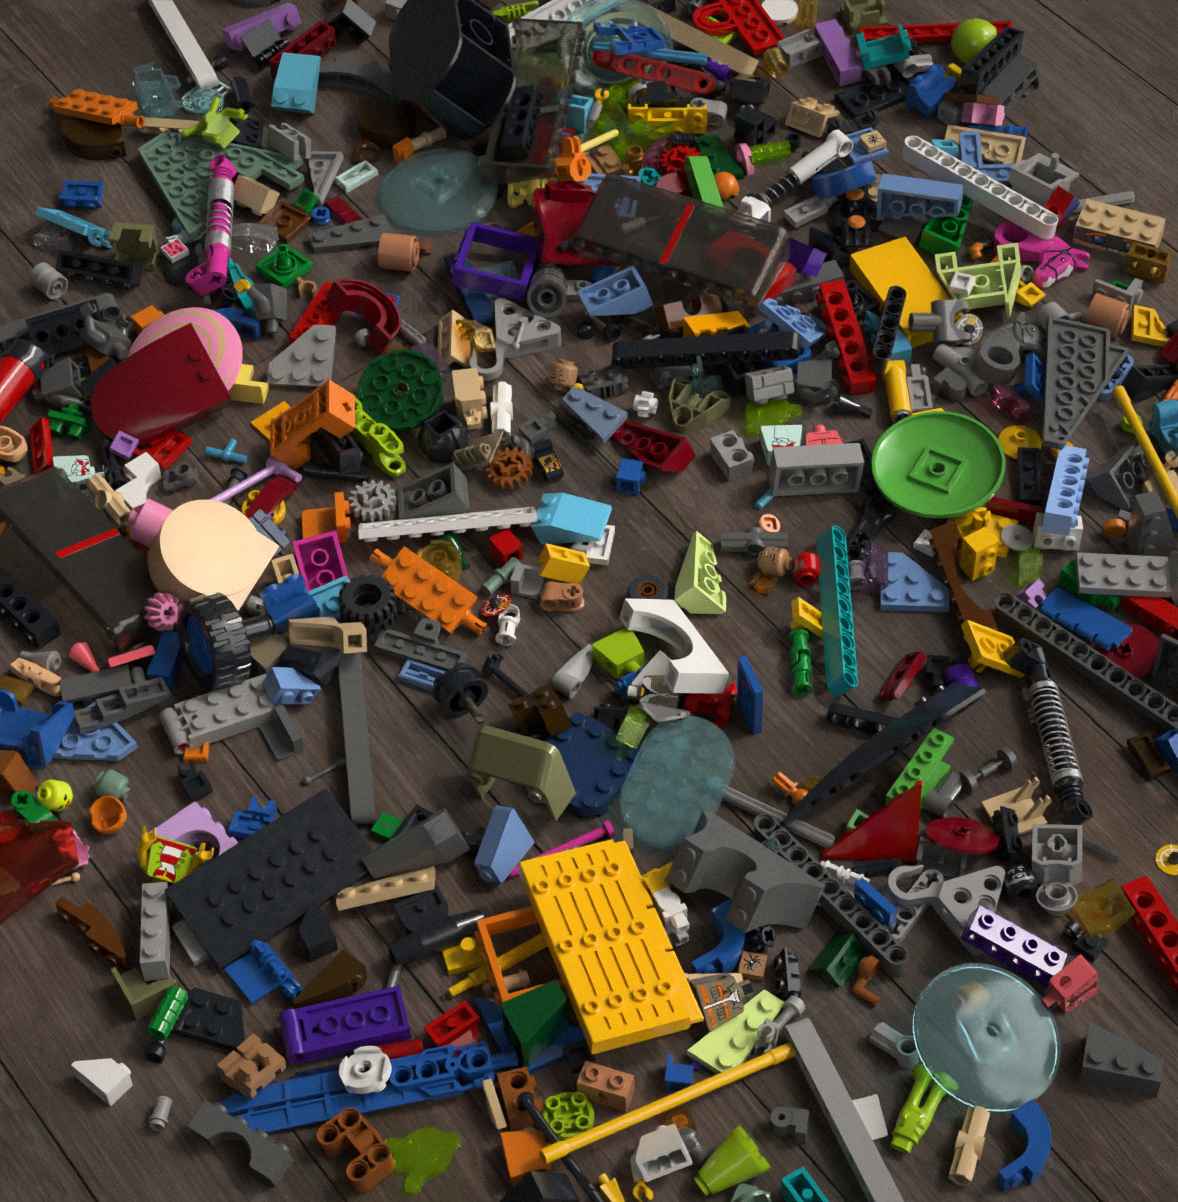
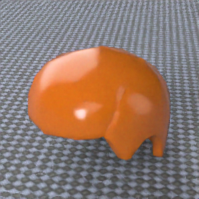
M728 172L715 174L714 178L721 199L727 201L731 195L737 197L739 185L734 175Z
M112 795L102 796L95 800L89 809L92 826L103 835L114 834L123 828L127 819L124 805Z

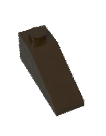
M342 950L292 1001L293 1008L298 1009L352 995L356 989H361L366 983L367 972L365 965L345 950Z

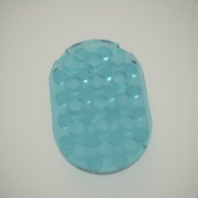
M687 716L669 723L658 724L646 736L623 784L620 797V810L627 828H632L633 835L638 840L658 849H679L683 839L692 835L702 811L708 809L714 814L717 813L732 780L735 767L733 747L728 737L719 727L705 719Z

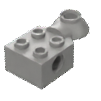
M1033 824L1032 873L1037 883L1041 884L1037 890L1036 897L1041 907L1052 916L1064 915L1077 901L1078 895L1073 885L1082 882V825Z

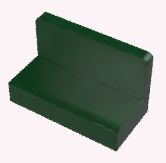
M835 934L808 970L811 973H823L834 988L842 987L867 953V950L854 934Z

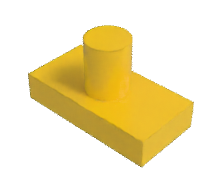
M800 597L792 600V619L794 620L790 621V628L792 630L807 628L823 639L821 612Z
M467 937L461 941V945L442 951L449 976L482 967L483 962L480 954L483 951L482 945L477 946L473 938Z

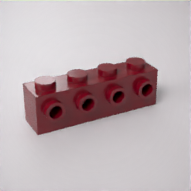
M320 20L269 60L271 77L276 79L282 53L322 57L336 46L334 27Z

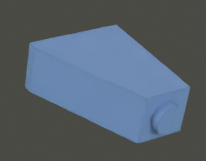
M496 805L492 812L474 862L480 877L486 882L502 884L535 843L514 808Z

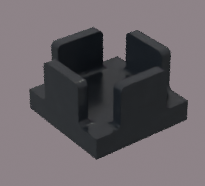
M665 81L647 83L648 96L641 97V92L636 91L637 107H645V104L653 108L679 107V95L675 90V86H671L670 93H668Z

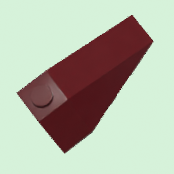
M625 420L612 435L616 441L642 461L643 464L660 471H684L696 456L687 438Z

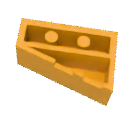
M739 311L683 317V337L713 336L745 324L747 334L750 325Z

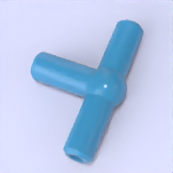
M229 439L224 450L206 447L205 449L206 455L221 458L223 461H234L246 464L248 461L246 455L233 453L237 445L235 439Z

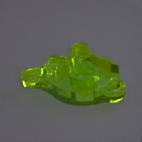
M770 398L767 403L756 404L750 401L745 409V417L747 419L746 431L748 434L755 436L761 433V426L785 425L789 419L801 416L803 414V407L797 404H789L786 398L780 400Z
M432 1127L420 1128L404 1138H387L384 1141L395 1157V1172L398 1174L403 1172L409 1173L405 1188L406 1192L410 1195H417L427 1180L438 1177L446 1172L450 1167L455 1151L461 1144L458 1134Z

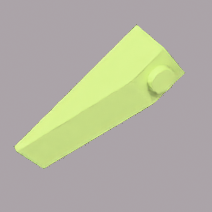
M697 531L693 533L675 586V601L679 607L686 609L689 613L724 614L726 612V595L724 591H720L719 583L722 582L721 576L716 573L714 568L717 565L713 545Z

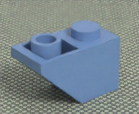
M272 667L262 682L271 704H312L321 690L319 685L293 668Z

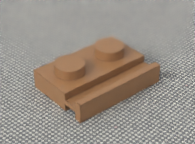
M608 143L590 149L588 158L594 174H622V165L624 164Z

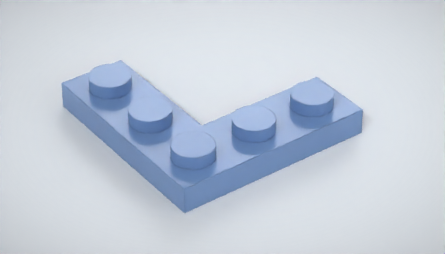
M979 131L959 132L961 161L1003 185H1012L1009 182L1010 168L1015 164L982 165Z

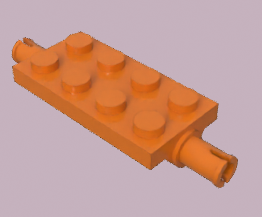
M76 89L67 97L61 99L52 97L48 103L49 108L54 110V113L109 125L118 123L120 126H134L137 128H141L145 124L143 116L133 115V112L138 109L137 102L129 101L126 98L120 99L112 95H101L97 92Z
M405 546L394 559H391L379 549L374 551L375 555L372 554L369 561L385 570L381 577H383L384 581L388 580L390 582V586H393L397 598L426 618L440 622L441 628L449 634H452L459 625H465L478 636L483 633L482 630L486 629L487 624L471 614V608L478 597Z

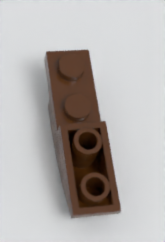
M62 896L55 902L59 919L65 924L71 923L79 933L86 936L87 947L93 954L97 956L99 954L102 955L113 967H120L124 971L129 969L124 948L117 932L98 909L87 901L79 908Z

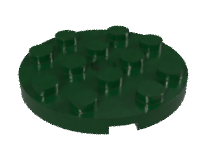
M408 349L392 350V353L376 357L364 369L358 384V398L362 404L363 411L376 423L385 424L392 431L412 430L420 427L424 421L433 417L439 410L444 396V383L436 364L426 355ZM399 386L407 388V392L397 395L395 391Z

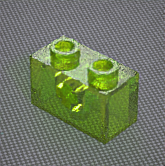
M636 704L635 707L630 705L617 730L615 739L637 749L651 717L640 709L639 705Z

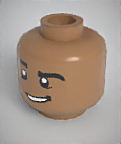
M558 359L557 362L551 365L549 382L555 385L554 389L567 391V387H572L576 384L578 368L574 365L573 361Z
M769 546L759 553L757 564L763 574L783 577L792 568V558L789 557L786 549Z

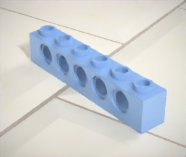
M1065 446L1063 450L1059 449L1042 531L1069 536L1070 528H1075L1089 464V458H1085L1087 449Z

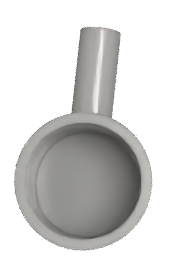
M1051 302L1041 307L1036 317L1037 323L1046 331V323L1049 316L1077 321L1082 319V313L1068 314L1056 302Z

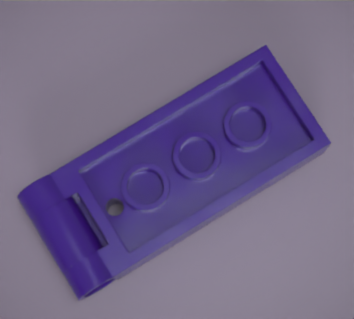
M400 985L298 1009H287L279 1014L287 1061L292 1064L301 1063L305 1060L312 1062L351 1053L363 1046H381L411 1039Z

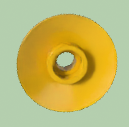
M1026 426L1008 427L998 437L1004 454L1014 459H1017L1018 447L1041 449L1040 436L1036 431Z

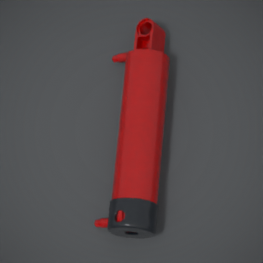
M15 340L0 358V425L30 388H37L36 383L49 366L48 358L42 349L28 340Z

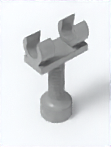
M789 996L783 1004L784 1011L774 1022L766 1018L764 1023L758 1027L757 1038L761 1035V1039L756 1041L754 1053L760 1047L766 1048L763 1054L776 1048L779 1031L792 1017L798 1018L805 1010V1004L800 998Z

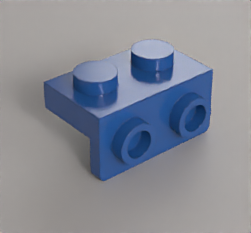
M64 180L62 195H59L58 199L67 208L81 206L86 209H95V207H102L104 184L103 182Z

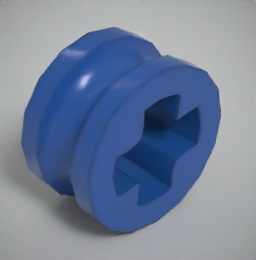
M321 206L312 211L313 223L315 225L325 226L330 223L331 219L328 208Z
M291 976L286 978V983L282 982L279 984L282 993L291 1001L303 991L301 985Z

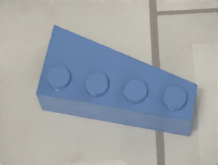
M883 174L877 193V220H884L886 217H893V220L901 219L904 216L921 218L923 215H930L931 217L958 216L963 199V185Z

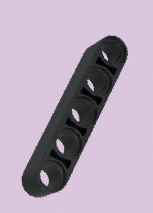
M206 232L194 248L199 265L207 262L204 251ZM228 264L225 285L208 293L215 310L231 308L238 298Z
M900 286L890 287L883 303L868 360V367L874 373H883L886 370L892 354L907 296L905 289Z

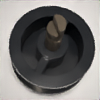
M458 663L455 667L434 680L432 695L437 702L442 703L441 706L445 715L454 718L470 713L478 725L485 722L478 707L487 697L488 685L483 679L479 678V673L473 665Z

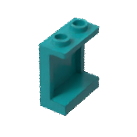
M901 23L897 24L898 34L869 42L865 41L864 33L856 34L865 70L910 58L909 51L912 50L907 29L903 30Z

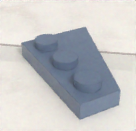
M576 386L562 399V405L578 420H582L587 425V429L599 437V441L603 445L628 418V412Z

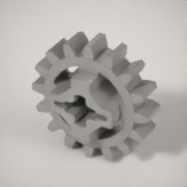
M371 480V484L363 481L362 487L356 485V491L350 492L351 497L348 498L350 511L355 513L356 518L362 516V521H366L367 518H370L371 522H374L375 518L382 521V516L390 517V511H395V505H397L395 490L391 489L390 484L384 486L383 481H380L378 484H375L374 480Z

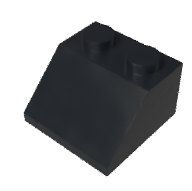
M291 644L285 650L278 666L293 668L317 685L327 687L344 653L334 647Z

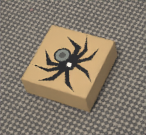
M877 130L859 136V142L868 153L886 147L885 139Z

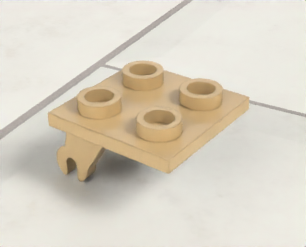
M1034 777L1032 783L1028 779L1022 787L982 801L981 805L992 823L994 811L1000 810V806L1015 810L1019 821L1018 831L1020 836L1033 831V824L1047 825L1043 814L1046 807L1051 803V799L1046 795L1044 801L1039 798L1034 804L1031 796L1034 789L1040 784L1038 778Z

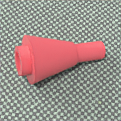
M79 642L72 646L69 654L72 660L90 672L101 671L96 665L87 642Z

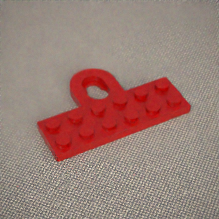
M714 0L715 3L701 6L693 13L692 25L695 29L711 37L737 32L753 56L777 50V42L786 39L758 0ZM720 15L725 17L727 21L710 22L706 18Z

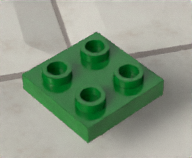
M279 244L274 252L255 264L256 271L283 288H287L295 282L296 278H301L314 268L312 261L287 244Z

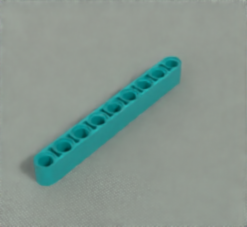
M833 526L816 538V547L821 568L819 588L826 683L829 692L834 697H840L857 687L858 676L846 536L840 527Z

